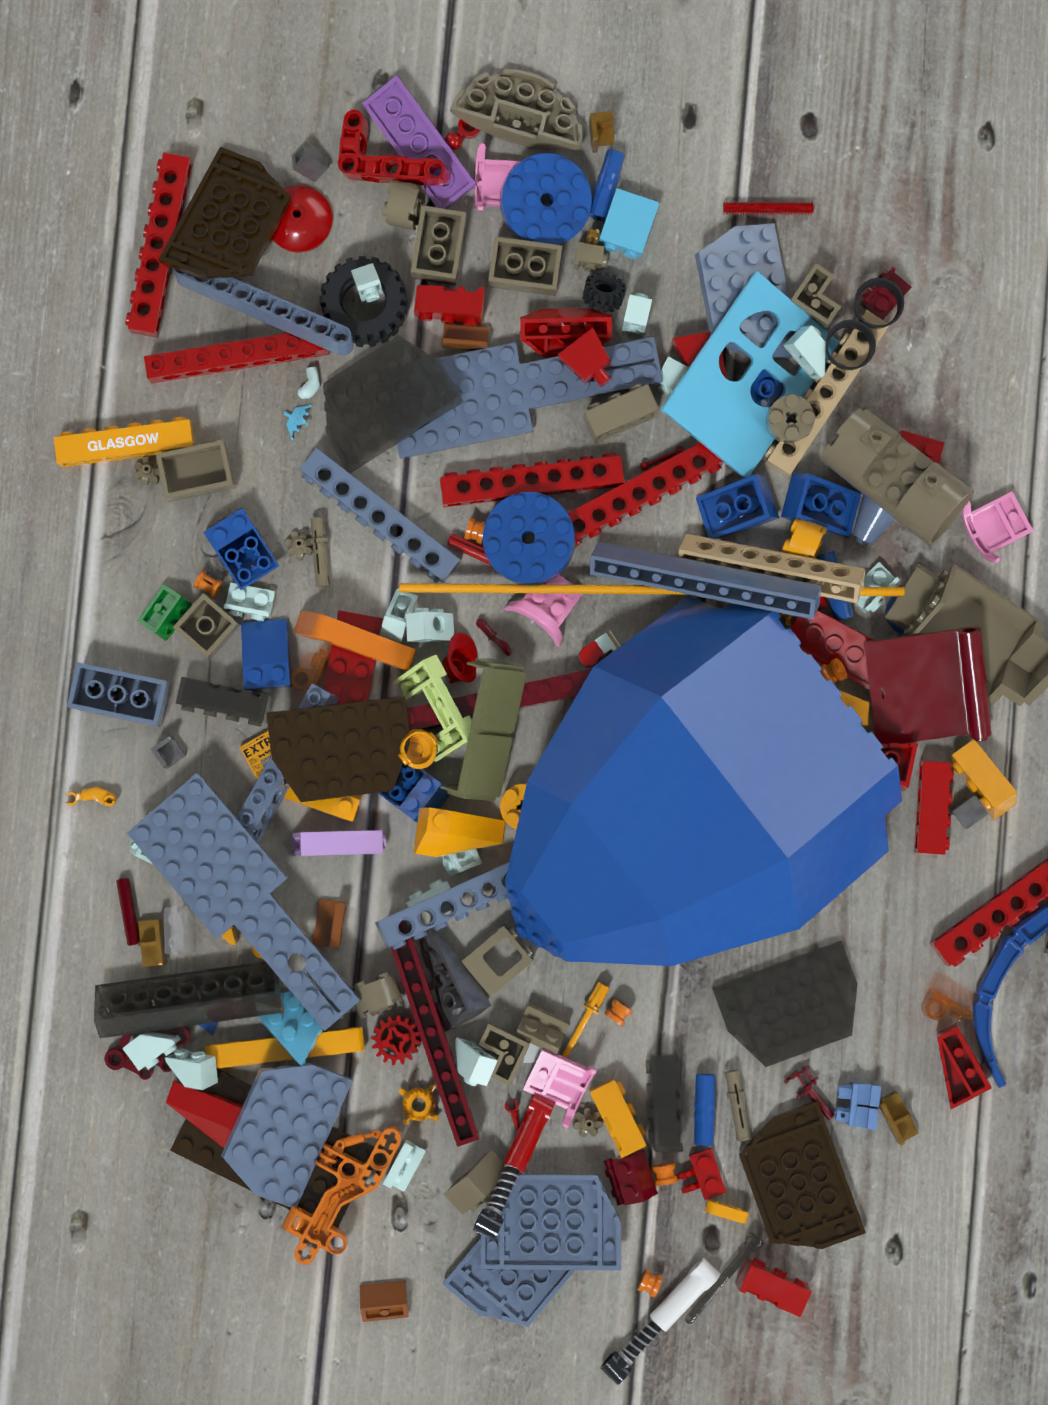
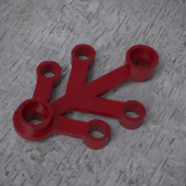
M156 1014L147 1016L145 1020L146 1025L142 1033L146 1031L153 1032L154 1028L160 1024V1017ZM150 1017L156 1018V1025L149 1023ZM131 1021L124 1025V1033L117 1047H112L105 1053L104 1061L107 1067L112 1070H119L124 1067L138 1074L141 1079L147 1080L152 1077L153 1069H149L148 1077L143 1076L142 1069L138 1070L122 1049L129 1043L131 1036L135 1035L139 1029L137 1023ZM130 1024L135 1027V1031L133 1033H130L127 1030V1027ZM184 1026L177 1027L171 1034L178 1036L180 1031L186 1034V1038L178 1041L176 1045H185L191 1039L190 1030ZM114 1054L120 1056L119 1062L113 1061ZM160 1056L157 1057V1059L159 1060V1062H158L156 1065L159 1066L162 1071H164V1072H170V1071H172L171 1068H170V1069H165V1068H164V1066H163V1064H164V1062H165V1059H164V1058H162V1057H160Z

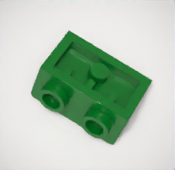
M163 584L137 621L167 641L175 632L173 626L189 610L192 603Z

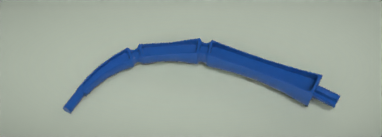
M1048 903L1013 925L1011 934L1003 935L995 955L976 989L978 999L972 1002L973 1023L979 1049L998 1088L1005 1086L1006 1082L997 1066L998 1062L992 1045L991 1017L993 1007L991 1001L996 998L1000 985L1009 969L1024 953L1025 945H1031L1048 930Z

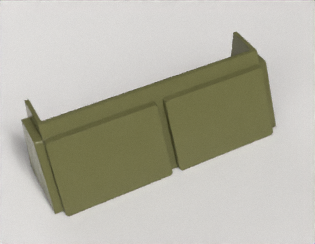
M492 658L475 659V662H467V665L482 668L483 672L459 784L441 786V789L448 790L447 794L464 799L495 801L496 797L501 795L513 739L510 737V734L515 730L527 673L523 672L524 667Z

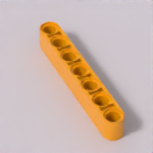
M363 1027L322 1031L316 1039L313 1050H310L306 1058L364 1051ZM275 1037L205 1045V1054L215 1056L216 1069L293 1059Z

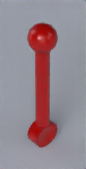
M677 446L675 451L649 462H642L640 468L647 470L649 466L683 452L684 448Z

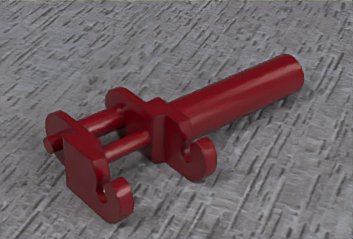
M809 1065L806 1067L802 1066L801 1071H794L783 1081L787 1084L789 1080L795 1077L798 1078L803 1084L804 1089L796 1095V1098L800 1099L802 1095L807 1094L813 1102L818 1101L822 1114L827 1120L835 1115L816 1090L810 1087L812 1084L816 1085V1081L819 1078H814L808 1071ZM803 1073H805V1075L810 1080L807 1084L801 1078V1075Z

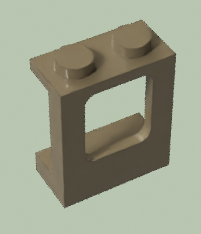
M503 925L461 961L490 997L533 962L531 958L534 955L526 944L521 946L516 939L519 936L511 926L506 928ZM508 938L521 953L522 958L507 972L498 976L483 959V955L500 940Z

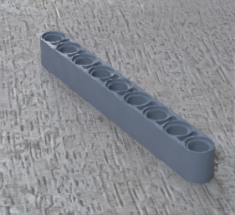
M173 268L177 282L182 287L338 355H348L353 351L354 344L351 331L344 325L233 277L199 279Z

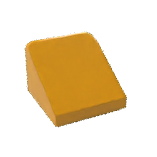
M232 926L222 937L230 945L234 946L238 943L234 926Z

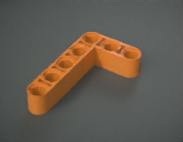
M300 611L293 631L301 636L331 643L404 671L410 670L416 653V649L319 613Z

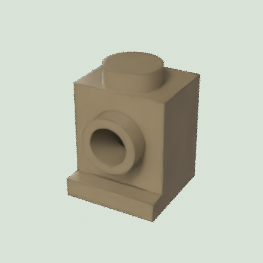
M578 242L573 269L578 270V266H583V269L587 271L601 270V267L606 268L608 254H604L605 246Z

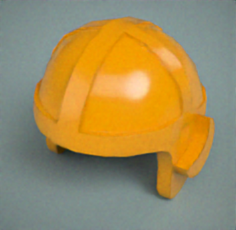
M413 729L402 740L398 756L404 765L407 764L414 769L427 768L435 760L436 745L439 742L432 732L427 733L421 729ZM410 737V745L407 753H405L404 745Z

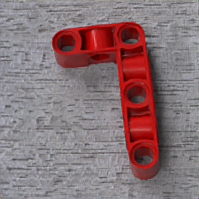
M353 109L345 114L340 138L338 168L348 179L375 183H389L390 180H401L433 186H442L449 181L450 172L444 163L438 159H428L425 157L423 159H410L406 156L393 155L366 156L369 123L358 110ZM360 119V123L353 127V122ZM355 163L353 169L347 171L348 165ZM398 166L397 171L390 174L391 168ZM442 169L440 175L433 176L435 170Z

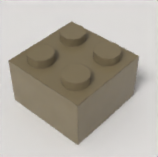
M203 593L173 628L211 660L241 625Z

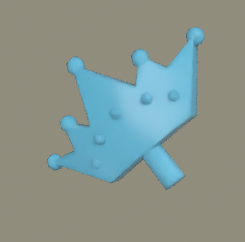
M311 404L309 406L296 407L292 414L284 412V415L289 417L286 426L291 435V440L294 439L293 432H299L297 426H308L309 423L304 420L303 416L309 415L305 410L312 407Z

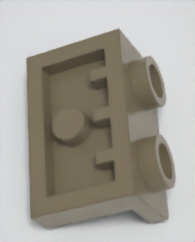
M528 1004L514 1036L557 1055L570 1022L533 1004Z

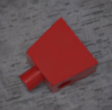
M593 328L558 354L559 360L584 383L594 378L599 386L603 387L611 380V377L604 370L611 364L610 359Z

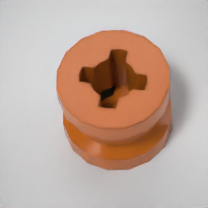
M471 517L464 539H474L477 543L482 544L483 530L486 522L480 523Z
M837 658L831 660L828 665L820 666L822 668L819 671L826 681L831 680L834 685L837 680L847 678L846 670Z
M614 998L611 1008L606 1009L604 1014L623 1027L625 1018L631 1015L633 1011Z
M675 1162L652 1166L653 1172L656 1173V1186L678 1182V1178L674 1174Z
M645 1269L638 1283L637 1290L640 1292L646 1291L654 1298L661 1286L663 1276L660 1274L654 1275L650 1270Z

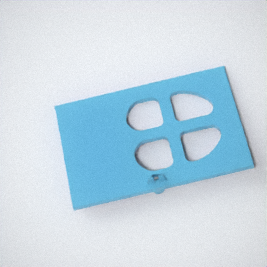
M755 271L660 411L670 417L740 476L747 478L774 441L766 427V415L770 407L759 406L753 401L750 394L753 382L764 369L783 385L784 390L780 398L791 394L803 398L815 379H811L801 366H799L795 375L789 374L773 360V353L789 331L796 333L801 327L812 325L821 332V337L825 342L829 332L758 271ZM769 311L776 316L777 326L765 344L759 348L740 332V325L747 317L754 313ZM834 336L830 338L828 344L830 355L833 354L840 343ZM729 342L734 343L751 358L750 366L743 376L735 382L727 380L719 368V356ZM825 347V364H826V362L828 361L829 358H828V356H827L826 347Z

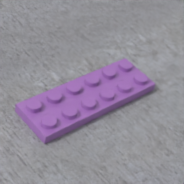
M396 75L362 103L399 156H406L410 159H423V157L438 159L447 167L450 172V178L446 184L442 186L424 185L426 193L437 208L448 209L477 186V183L399 76ZM442 169L435 170L433 176L440 175Z

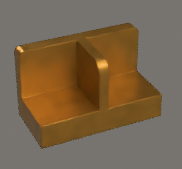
M613 111L590 113L589 133L592 153L597 152V147L614 144Z
M163 919L138 921L140 934L138 946H141L143 967L166 965Z
M897 1091L880 1099L879 1109L899 1145H904V1141L919 1134L911 1119L910 1112L907 1111Z

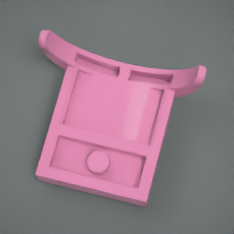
M483 143L478 146L475 168V182L477 186L474 187V201L477 211H483L484 206L500 207V191L504 179L511 169L521 162L486 160V145Z
M1012 491L972 512L969 501L962 511L963 523L972 543L986 560L993 563L1001 560L993 552L1033 532Z
M560 575L546 583H542L573 585ZM527 593L522 601H511L504 609L505 611L520 613L537 623L551 636L555 646L560 647L563 637L559 627L583 594Z
M541 1049L523 1086V1090L531 1094H538L565 1108L566 1111L562 1125L568 1128L587 1086L594 1074H596V1068L590 1065L586 1067L559 1054L555 1055Z

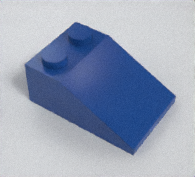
M792 473L781 517L793 522L795 518L813 522L826 527L827 532L850 537L861 493L809 473Z
M754 474L696 497L708 538L711 539L725 537L779 519L766 475Z
M287 619L241 623L244 689L246 691L293 687Z

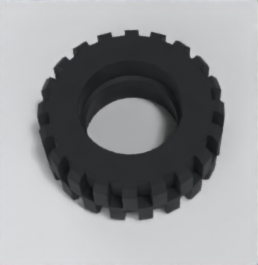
M359 256L358 260H353L352 257L346 259L347 263L343 265L338 263L334 266L335 271L333 273L329 272L326 276V283L322 284L320 304L323 316L349 328L356 347H363V345L368 344L369 347H374L380 341L383 344L389 341V336H395L398 333L399 326H403L405 322V314L408 311V299L404 282L401 280L399 273L391 269L390 264L387 262L381 263L379 258L372 257L371 260L366 259V256ZM373 263L385 295V308L380 315L372 320H354L346 314L343 308V298L346 292L356 285L351 270Z

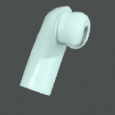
M317 367L306 369L308 381L298 389V396L301 399H309L319 390L320 382Z

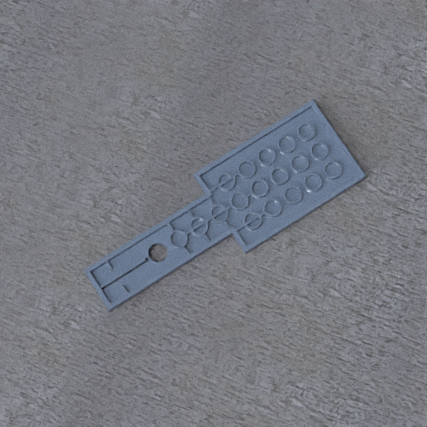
M651 337L604 347L611 363L605 371L611 377V380L603 387H600L596 381L584 383L558 357L520 364L516 342L383 369L399 458L403 459L533 432L529 410L625 391L637 384L642 386L646 384L648 386L660 384L663 380L655 339Z
M199 773L194 774L127 832L129 837L212 935L218 939L235 925L324 1031L361 1000L271 894L288 877ZM294 953H300L306 959V966L301 971L292 970L288 964L289 957Z

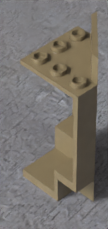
M918 563L904 585L905 595L897 596L885 618L903 629L904 636L965 627H980L988 701L994 705L1004 695L1019 706L1024 702L1030 706L1048 687V640L1041 636L1045 623L956 564H953L949 570L944 569L937 576Z

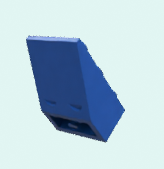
M243 507L203 532L240 590L279 567V564Z
M404 763L393 791L378 793L415 822H418L419 808L440 809L450 796V794H447L448 790L441 789V786L444 785L426 771L414 769L407 764L404 765Z

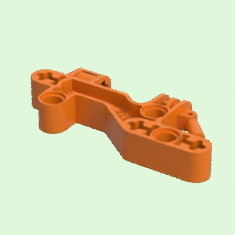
M388 1126L382 1132L374 1129L371 1133L363 1134L362 1132L338 1139L334 1146L323 1144L325 1150L319 1153L321 1158L320 1160L316 1159L314 1163L334 1174L338 1182L327 1188L314 1214L292 1205L281 1226L284 1230L300 1238L294 1252L298 1263L302 1265L310 1264L320 1248L335 1255L345 1251L348 1245V1236L344 1231L333 1226L332 1223L343 1205L378 1187L400 1145L402 1133L399 1128ZM393 1132L397 1141L393 1140L387 1149L384 1147L388 1139L385 1134L390 1135ZM374 1137L378 1139L366 1162H362L343 1152L345 1147L365 1142L367 1138ZM377 1153L385 1154L387 1157L386 1163L378 1164L374 1160V1155ZM337 1156L343 1159L340 1162L338 1169L332 1166L333 1164H337ZM345 1163H352L354 1165L355 1172L353 1174H346L344 1172L343 1165ZM374 1168L377 1170L373 1177L375 1183L371 1182L369 1185L365 1183L366 1178L364 1176L368 1177ZM299 1216V1218H298L296 1224L293 1225V1223H294L296 1217ZM333 1237H340L344 1245L339 1248L334 1247L331 1239ZM308 1242L313 1243L309 1254L303 1257L302 1250L306 1248Z

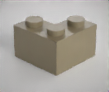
M815 263L791 301L826 330L841 306L823 295L835 275Z
M488 1022L478 1045L498 1054L496 1059L498 1061L491 1077L510 1086L530 1043Z
M491 1149L468 1172L457 1179L444 1195L462 1215L469 1209L472 1212L475 1211L483 1202L485 1203L491 1198V1195L494 1194L492 1190L498 1187V1180L502 1178L501 1173L505 1171L503 1161Z

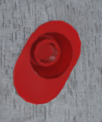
M459 632L451 637L448 654L442 661V666L447 673L448 683L461 681L470 683L476 678V667L467 665V662H475V659H477V649L473 640L465 633Z

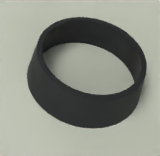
M870 279L864 282L855 294V314L860 322H863L870 328H885L900 318L904 310L903 293L894 282L888 279ZM880 286L888 289L895 296L897 312L888 324H871L859 314L857 300L865 289Z
M844 320L837 323L831 328L826 338V353L833 365L843 370H855L865 366L872 359L876 350V340L872 330L866 324L857 320ZM842 328H854L865 335L869 343V353L862 364L856 367H846L840 365L832 358L828 344L836 331Z

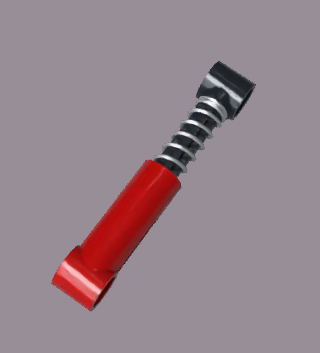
M533 1094L522 1123L503 1162L505 1171L501 1173L502 1178L498 1180V1187L494 1188L495 1193L491 1195V1202H488V1206L481 1210L474 1225V1231L495 1240L504 1221L502 1210L506 1207L505 1203L509 1200V1194L513 1192L512 1188L513 1185H516L515 1181L519 1178L518 1174H524L556 1102L538 1094Z

